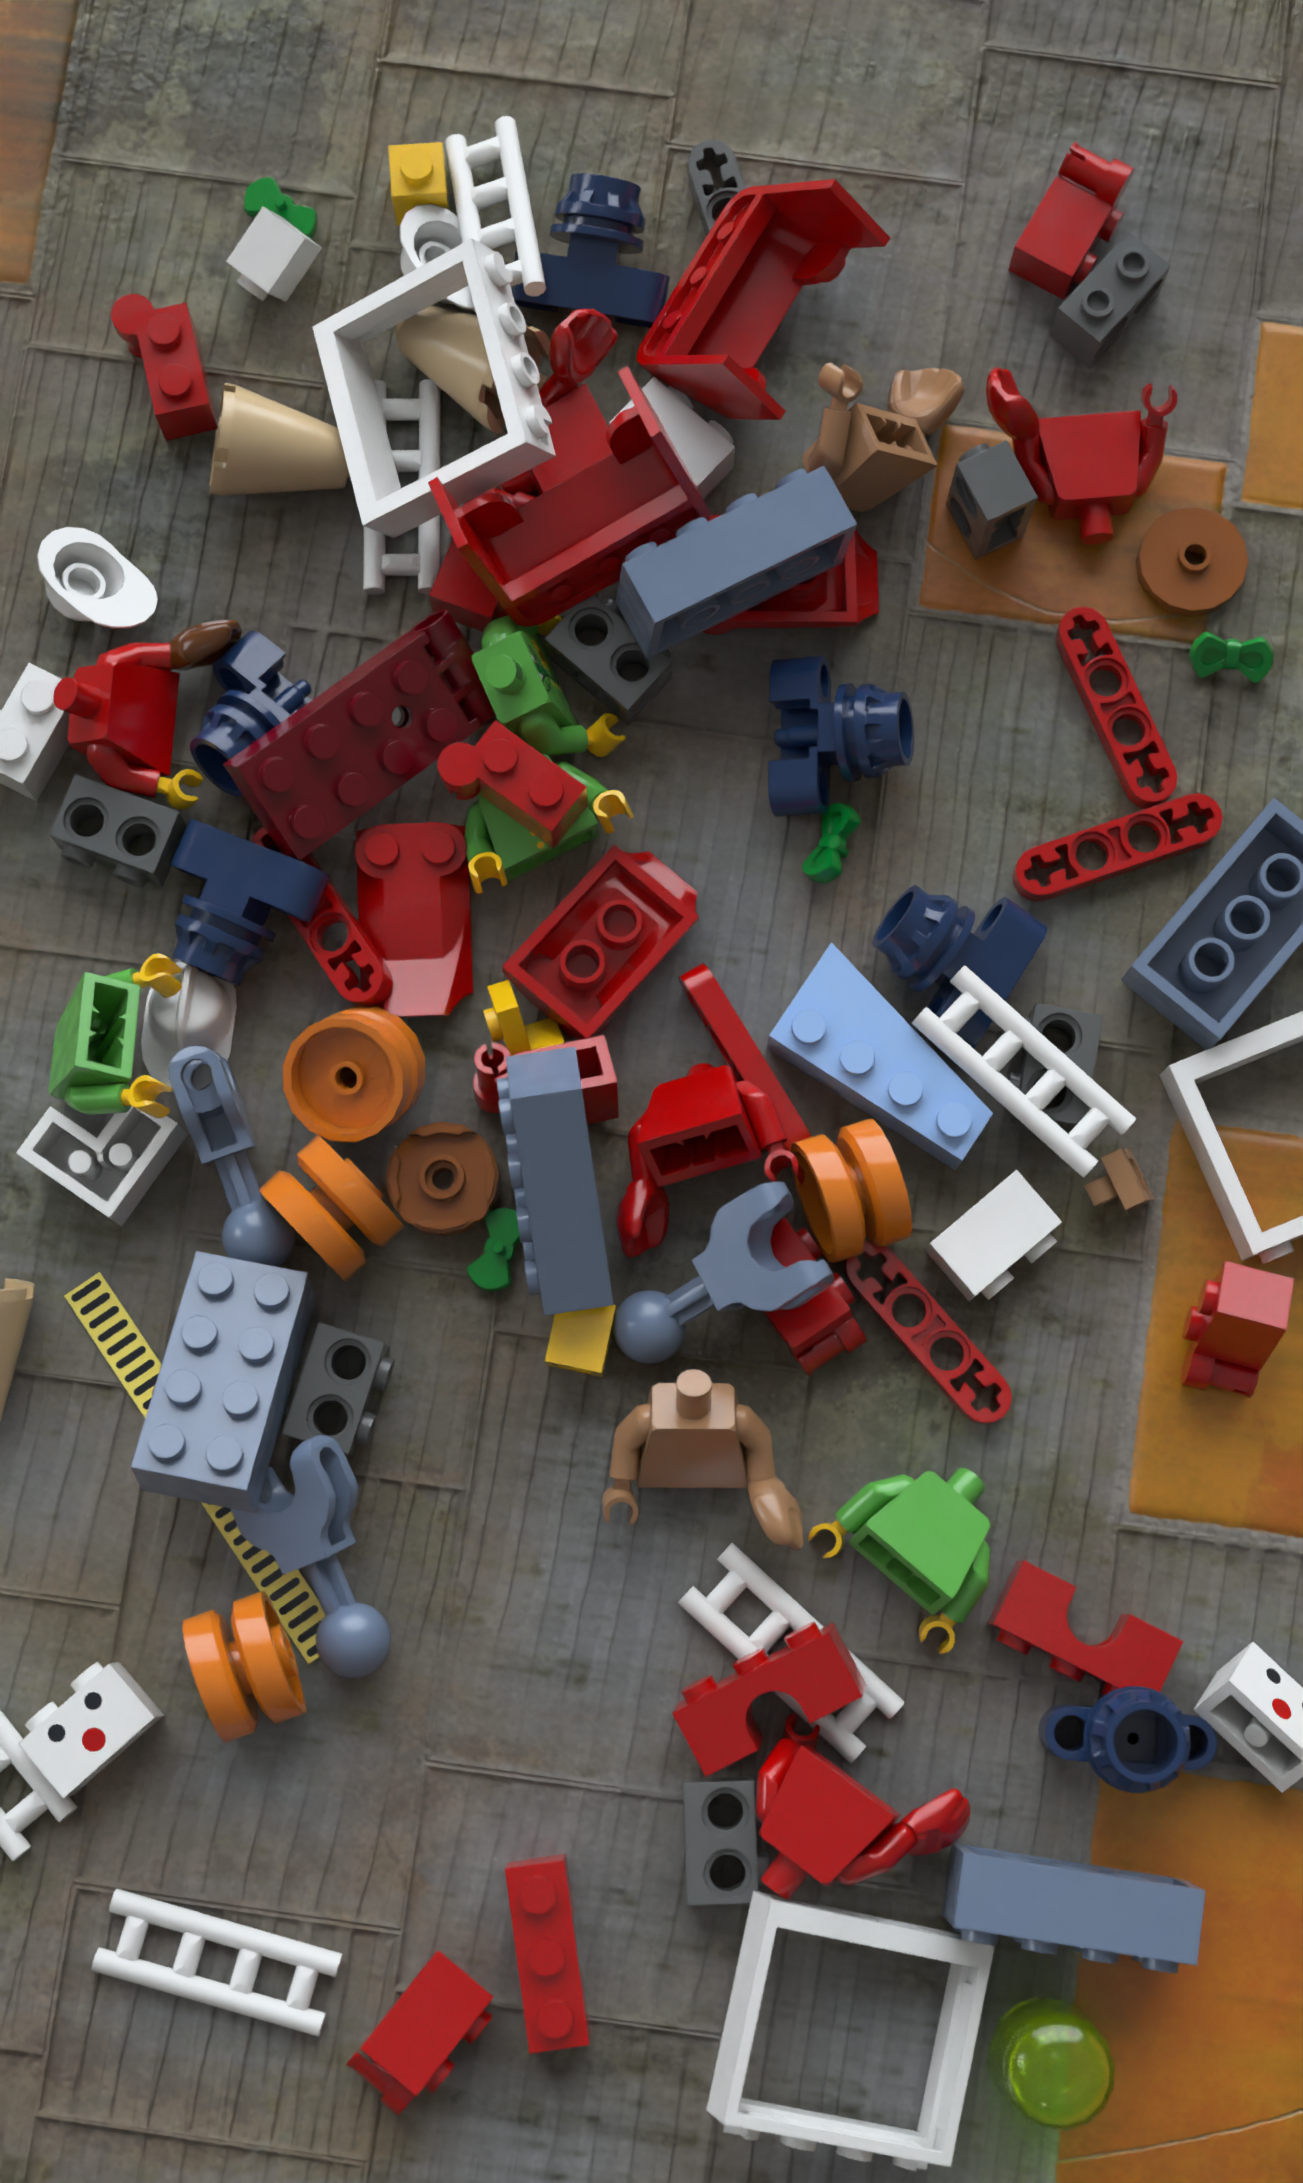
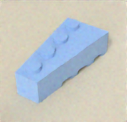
M832 942L769 1035L767 1049L954 1170L960 1165L993 1114Z

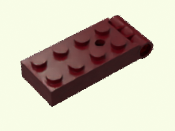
M447 609L439 610L422 619L411 630L223 764L283 855L299 861L438 760L442 750L448 745L462 742L480 729L482 723L496 715L472 662L471 656L474 652ZM398 707L401 718L398 724L394 725L392 713Z

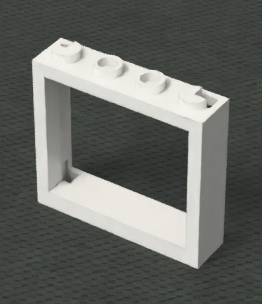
M473 238L313 326L362 526L392 538L442 514L428 484L429 481L436 477L440 479L457 504L461 505L556 457L548 425L552 424V420L547 410L542 406L537 383L540 381L539 371L528 353L523 335L526 332V322L522 312L515 304L510 282L513 280L512 272L505 268L503 256L498 251H493ZM469 285L508 434L401 488L364 342Z
M1303 1011L1173 1063L1160 1074V1078L1242 1261L1259 1254L1262 1263L1265 1264L1294 1252L1290 1241L1303 1236V1216L1267 1231H1261L1196 1084L1303 1041Z
M753 1891L706 2111L724 2124L723 2132L741 2135L746 2140H759L761 2131L781 2135L780 2143L805 2151H815L817 2142L836 2145L837 2154L858 2161L871 2162L873 2153L893 2156L892 2163L894 2165L916 2171L917 2168L927 2170L928 2163L951 2167L995 1946L961 1939V1934L796 1899L789 1901L781 1896ZM777 1927L951 1963L917 2131L741 2098Z

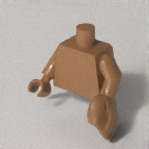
M826 363L819 373L818 382L822 390L832 395L830 407H824L819 439L803 453L802 462L807 473H810L825 466L849 510L866 512L873 509L937 466L926 442L925 435H930L937 430L957 408L964 394L962 378L954 371L946 368H929L915 371L901 370L896 373L889 388L888 410L890 412L855 403L847 410L848 403L860 395L863 389V380L857 371L846 364L839 368L833 363Z
M687 1370L678 1376L676 1383H657L653 1385L650 1389L647 1404L637 1405L616 1427L609 1473L610 1477L615 1478L614 1486L609 1487L602 1497V1508L607 1523L610 1522L611 1507L618 1502L629 1504V1526L636 1522L639 1513L636 1496L633 1490H631L632 1480H637V1488L748 1487L753 1511L766 1536L774 1544L788 1545L794 1551H799L802 1548L803 1521L801 1510L796 1498L785 1489V1484L776 1476L770 1429L749 1406L739 1404L734 1386L729 1383H712L708 1374L701 1370Z

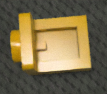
M509 980L487 986L493 1007L483 1010L493 1043L503 1040L511 1056H515V1053L565 1043L558 1024L550 1018L524 1026Z

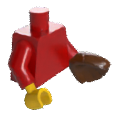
M217 620L197 624L183 630L170 643H128L100 654L95 665L80 667L74 673V678H63L57 684L53 695L54 704L59 710L70 713L67 740L72 748L87 756V761L107 786L155 798L157 793L165 794L168 803L178 810L188 809L199 800L198 797L184 794L180 790L179 784H184L188 787H199L204 781L200 773L195 770L185 769L177 773L173 779L163 777L170 776L180 678L179 673L171 670L187 671L198 667L213 666L215 661L240 640L242 628L235 620Z

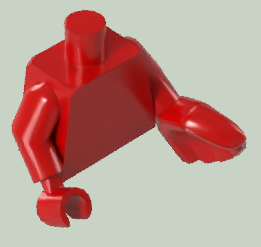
M586 308L573 310L556 327L551 337L549 361L553 373L538 391L542 406L547 410L552 420V424L548 425L556 457L498 485L500 490L513 495L518 491L526 494L535 491L536 495L539 496L613 453L606 440L608 426L587 384L578 386L593 374L617 341L618 335L611 327V321L599 311Z
M999 367L991 369L986 385L989 412L994 422L1006 435L1012 438L1013 453L1038 497L1037 502L1048 505L1050 515L1055 520L1079 518L1081 542L1083 544L1097 545L1111 541L1114 538L1111 516L1129 513L1134 499L1147 492L1162 463L1168 430V422L1164 420V416L1170 414L1177 405L1178 398L1175 389L1169 385L1166 403L1155 407L1150 404L1153 385L1151 383L1147 384L1142 390L1141 401L1147 409L1148 415L1147 418L1142 420L1140 410L1038 418L1028 400L1020 395L1012 373L1007 369Z
M699 1063L688 1070L687 1076L659 1084L653 1090L647 1110L629 1130L627 1143L632 1182L629 1183L625 1190L626 1193L618 1206L616 1216L619 1241L623 1254L627 1258L637 1257L647 1249L654 1248L663 1242L667 1234L669 1221V1199L663 1187L664 1185L761 1158V1150H767L769 1155L765 1160L764 1171L771 1183L778 1182L777 1175L780 1170L792 1167L800 1184H803L805 1179L803 1168L795 1155L784 1148L783 1144L788 1139L773 1100L751 1082H738L730 1066L714 1067L711 1064Z
M791 1713L787 1717L783 1738L777 1742L758 1772L756 1814L763 1823L759 1835L779 1850V1853L765 1871L761 1880L771 1890L789 1901L808 1874L825 1886L834 1885L837 1881L844 1885L853 1886L888 1872L907 1854L924 1856L944 1850L953 1845L962 1836L970 1822L971 1812L968 1799L963 1797L958 1789H950L930 1802L912 1810L896 1823L901 1816L899 1812L815 1750L820 1732L818 1724L814 1726L813 1732L807 1736H801L794 1732L799 1717L797 1713Z

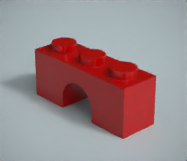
M1025 1560L1016 1562L987 1624L1000 1630L996 1641L1028 1656L1031 1647L1052 1656L1049 1668L1079 1683L1084 1674L1105 1683L1102 1695L1127 1686H1141L1158 1692L1161 1691L1184 1642L1183 1640L1131 1614H1121L1113 1632L1106 1640L1096 1645H1086L1072 1634L1067 1623V1609L1077 1587Z
M815 1622L808 1623L784 1637L787 1646L767 1656L763 1648L758 1649L732 1664L736 1673L718 1682H715L712 1675H708L681 1691L684 1699L678 1703L672 1714L705 1777L759 1749L764 1737L752 1713L753 1700L759 1695L770 1691H779L792 1696L800 1704L809 1723L863 1697L867 1685L834 1622L821 1629L818 1628Z
M566 1854L508 1862L505 1867L529 2054L589 2045L591 2032L583 1974H581L577 1951L574 1907Z

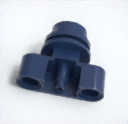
M572 174L568 193L557 203L555 217L563 221V223L551 225L549 234L552 238L569 244L567 257L540 253L546 290L539 296H529L524 291L523 283L512 286L511 290L515 304L525 308L558 313V307L571 310L595 309L604 315L614 316L616 323L651 328L666 303L670 277L655 271L619 265L621 254H638L643 252L644 241L633 236L634 234L643 233L645 229L646 219L639 206L641 187L630 181L605 175ZM517 251L515 252L514 262L519 260Z
M256 631L247 632L214 662V675L227 692L205 714L201 732L190 742L192 757L202 773L219 789L227 794L238 797L243 794L223 764L312 701V699L307 697L311 694L312 688L306 680H298L293 685L279 673L283 669V658H285L286 653L264 635Z
M825 656L773 660L770 668L769 702L774 704L777 710H781V729H777L774 732V742L778 747H781L780 760L768 762L769 802L775 817L826 814L830 802V766L839 765L841 774L847 782L859 781L862 774L868 779L879 778L892 767L910 765L914 752V723L911 704L905 692L888 693L874 684H861L856 689L852 683L841 684L838 687L835 702H831V677Z
M190 819L170 866L202 880L206 884L199 899L189 895H184L181 903L192 908L189 917L179 914L176 920L175 929L178 943L171 957L189 966H195L197 969L219 979L241 986L246 972L262 962L266 951L258 947L260 940L273 942L276 937L274 932L263 927L271 908L310 923L330 875L299 860L197 820Z
M914 885L905 891L887 912L875 932L872 945L886 955L891 972L902 979L908 977L907 985L915 992L923 991L933 982L940 986L927 1006L940 1018L962 994L950 983V980L964 965L1005 1001L1043 942L1047 933V926L1007 897H1003L988 911L973 934L971 933L975 921V912L967 906L958 908V902L947 895H929L920 887ZM978 1009L957 1034L974 1049L993 1020L981 1009ZM917 1029V1032H919V1033L922 1034L924 1037H926L923 1033H921V1032Z
M1127 1686L1115 1689L1100 1698L1094 1706L1070 1704L1053 1706L1044 1713L1039 1723V1738L1047 1751L1066 1760L1089 1762L1091 1768L1104 1782L1118 1790L1129 1793H1147L1164 1788L1176 1779L1182 1770H1197L1206 1766L1213 1759L1217 1749L1216 1734L1208 1722L1196 1716L1182 1714L1177 1706L1165 1695L1156 1690L1141 1686ZM1074 1715L1082 1724V1739L1075 1747L1063 1749L1056 1742L1054 1736L1055 1726L1061 1718ZM1188 1725L1194 1727L1199 1735V1747L1190 1757H1188L1191 1747Z

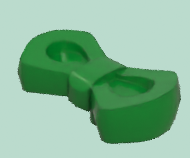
M273 177L260 178L249 185L244 196V210L249 217H256L261 208L265 207L284 218L308 238H313L318 225V214L315 209L296 205L290 196L282 194L277 181Z
M1206 631L1197 637L1191 645L1189 661L1196 675L1201 678L1207 677L1221 668L1238 669L1250 681L1257 683L1272 668L1274 653L1268 641L1262 636L1242 643L1236 639H1226L1225 642Z
M833 803L829 806L827 813L822 814V835L818 845L802 863V869L810 880L819 884H827L842 873L841 858H846L849 854V849L846 848V840L862 822L858 812L850 805Z
M498 1208L488 1213L484 1221L489 1238L484 1244V1254L472 1262L466 1269L471 1281L483 1291L497 1292L508 1288L512 1284L510 1261L515 1254V1247L521 1241L516 1210L512 1208Z

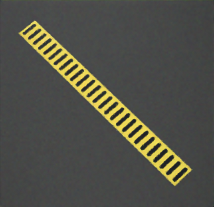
M98 1272L64 1295V1297L146 1418L152 1398V1390L156 1384L162 1364L102 1274ZM202 1503L259 1591H265L270 1598L282 1626L306 1662L310 1664L319 1657L316 1648V1633L325 1614L319 1600L300 1571L297 1569L283 1575L276 1559L268 1551L255 1547L241 1535L231 1508Z

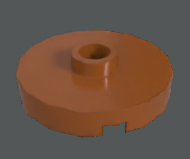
M1194 506L1173 509L1154 521L1141 540L1136 558V566L1141 586L1145 592L1148 590L1150 595L1157 600V605L1167 612L1192 617L1209 615L1233 598L1244 581L1248 557L1245 541L1232 522L1216 511ZM1187 552L1199 554L1202 558V564H1190L1186 560L1185 554Z
M442 1121L419 1126L408 1134L409 1137L403 1140L390 1156L385 1178L390 1202L403 1220L422 1233L444 1237L467 1232L484 1220L497 1201L501 1181L496 1156L484 1139L462 1124ZM450 1172L454 1174L452 1186L445 1190L436 1188V1177L440 1173Z

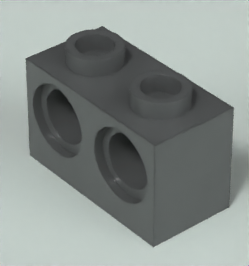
M1128 232L1058 307L1049 336L1091 369L1160 294L1171 265L1131 232Z
M1005 440L993 447H989L987 443L977 445L959 458L946 506L974 559L977 560L1024 537L1038 497L1008 441Z
M592 595L578 603L544 638L547 657L627 726L672 679V661L669 659L671 656L670 651L666 649L646 659L617 604L609 598L600 601L595 595ZM591 628L598 629L606 635L605 640L596 646L584 645L577 637L582 631ZM635 663L643 666L648 673L643 679L630 682L624 680L618 672L623 666Z
M74 774L49 836L62 850L60 856L73 864L92 869L96 862L113 868L112 875L127 884L144 888L146 881L163 887L171 868L170 863L187 824L178 811ZM91 816L104 818L103 826L97 834L90 837L79 835V827L85 819ZM152 835L156 837L155 846L148 854L143 856L130 854V847L139 836Z
M1036 1003L1030 1011L1028 1018L1025 1019L1041 1034L1042 1031L1050 1028L1062 1031L1069 1040V1050L1064 1052V1054L1093 1079L1104 1015ZM1022 1047L1019 1050L1022 1051L1019 1073L1010 1071L1008 1080L1026 1095L1048 1069ZM1064 1086L1059 1092V1106L1044 1108L1042 1111L1069 1133L1087 1114L1088 1105L1068 1087ZM1011 1113L1010 1122L1023 1124Z
M318 1322L282 1434L301 1441L317 1435L329 1436L323 1434L320 1430L318 1417L324 1407L336 1403L345 1407L348 1421L340 1433L329 1437L338 1442L344 1454L352 1457L355 1456L358 1446L367 1448L377 1419L376 1414L369 1413L376 1390L380 1392L386 1391L395 1363V1359L387 1357L390 1347L384 1342ZM348 1349H358L364 1353L366 1358L364 1371L355 1379L345 1380L340 1378L336 1370L338 1357Z
M753 1777L682 1779L687 1906L750 1904L753 1891L758 1892V1888H769L761 1880V1877L769 1867L768 1851H757L756 1827H761L763 1823L756 1814L757 1791L754 1788ZM719 1794H732L741 1802V1815L730 1826H719L712 1822L708 1816L709 1803ZM733 1855L742 1861L744 1873L740 1881L735 1885L724 1887L712 1880L710 1867L719 1856Z

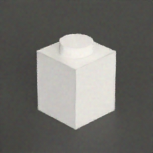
M262 207L226 262L242 273L237 282L250 293L263 301L270 294L286 302L322 247L284 218Z

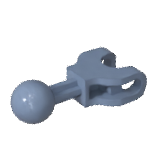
M196 1045L186 1047L172 1058L168 1069L169 1080L201 1163L204 1165L215 1163L232 1211L227 1217L222 1230L224 1251L230 1258L280 1267L288 1260L294 1249L296 1233L289 1222L269 1201L264 1200L263 1195L258 1191L260 1187L247 1151L257 1148V1144L231 1066L224 1057L206 1047ZM202 1065H209L213 1077L211 1084L203 1090H197L193 1084L195 1071Z
M785 1182L758 1185L718 1210L711 1226L710 1241L706 1250L692 1259L699 1276L669 1295L659 1291L644 1290L630 1295L620 1304L614 1315L613 1335L619 1349L627 1357L644 1364H655L669 1359L679 1350L684 1341L686 1324L714 1306L717 1311L740 1310L746 1306L760 1311L791 1310L802 1306L834 1283V1275L825 1260H818L817 1262L811 1260L798 1261L789 1267H784L773 1255L770 1243L773 1227L785 1214L793 1209L794 1204Z
M317 1435L303 1441L293 1451L290 1467L296 1489L294 1495L286 1490L275 1471L269 1466L256 1513L231 1509L241 1535L255 1547L268 1551L276 1559L283 1575L305 1566L325 1614L316 1633L318 1655L323 1664L333 1673L346 1678H360L373 1673L384 1663L391 1646V1633L387 1621L378 1610L365 1603L355 1601L337 1558V1552L356 1543L350 1527V1516L356 1506L358 1485L338 1442L329 1436Z

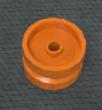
M353 1006L308 1026L291 1043L283 1063V1091L292 1113L309 1131L330 1141L357 1142L380 1133L389 1125L400 1120L417 1103L425 1084V1056L416 1034L400 1017L379 1007Z
M865 1119L841 1127L836 1145L824 1134L792 1143L790 1152L795 1155L805 1174L804 1182L800 1184L792 1168L797 1194L811 1233L822 1254L829 1262L835 1263L861 1254L866 1236L875 1245L882 1247L910 1238L912 1232V1212L904 1179L888 1139L881 1127L873 1119Z
M316 1135L296 1154L298 1165L316 1184L311 1191L308 1192L289 1172L280 1170L258 1191L326 1263L347 1282L367 1263L365 1252L347 1231L355 1225L371 1243L384 1247L404 1228V1225L381 1200L383 1195L348 1158L343 1160L319 1135Z
M260 1591L233 1602L231 1609L233 1632L225 1618L216 1610H209L183 1620L182 1631L190 1667L209 1719L224 1743L256 1732L259 1721L257 1702L265 1716L275 1724L306 1713L304 1691L291 1643L265 1591Z

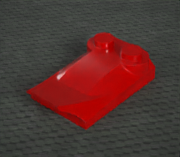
M710 515L709 521L721 515ZM855 528L841 564L703 632L711 635L726 634L734 628L856 627L862 620L879 613L877 551L864 541Z
M441 822L381 824L356 831L354 853L357 862L358 922L392 975L390 994L382 1004L376 1007L400 1018L450 1016V1013L461 999L467 995H474L469 862L466 856L467 847L464 838L465 826ZM360 967L361 990L366 992L371 987L368 979L371 974Z
M614 844L502 966V972L526 999L553 1022L557 1023L566 1033L578 1040L595 1037L607 1028L615 1013L699 920V915L696 914L698 892L651 852H624Z

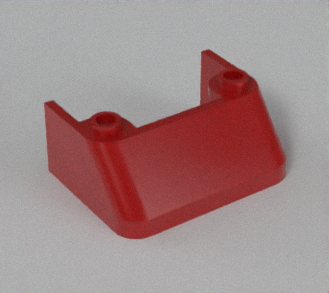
M836 179L748 187L736 194L724 207L641 342L636 355L637 362L659 381L729 419L781 420L786 410L765 391L766 378L759 370L753 367L803 285L831 282L844 269L846 264L845 258L851 249L885 247L890 236Z
M628 366L618 371V374L635 406L620 412L610 423L606 431V440L613 452L610 455L518 508L514 506L507 496L500 493L480 494L460 507L438 477L428 482L458 550L517 625L531 627L543 624L619 581L622 564L626 562V556L639 546L655 542L658 547L676 538V532L695 519L704 517L709 522L710 511L658 415Z

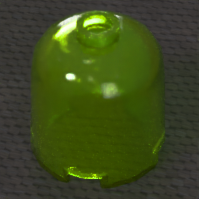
M1037 1996L1015 2004L998 2020L996 2024L997 2029L990 2042L988 2068L996 2090L1023 2119L1042 2129L1068 2131L1088 2124L1105 2109L1114 2089L1115 2061L1108 2041L1081 2008L1073 2006L1064 2000L1047 1999L1046 1997Z

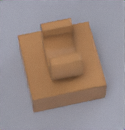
M1121 1148L1102 1157L1101 1160L1108 1175L1084 1186L1094 1206H1101L1119 1197L1125 1210H1130L1155 1200L1131 1148Z

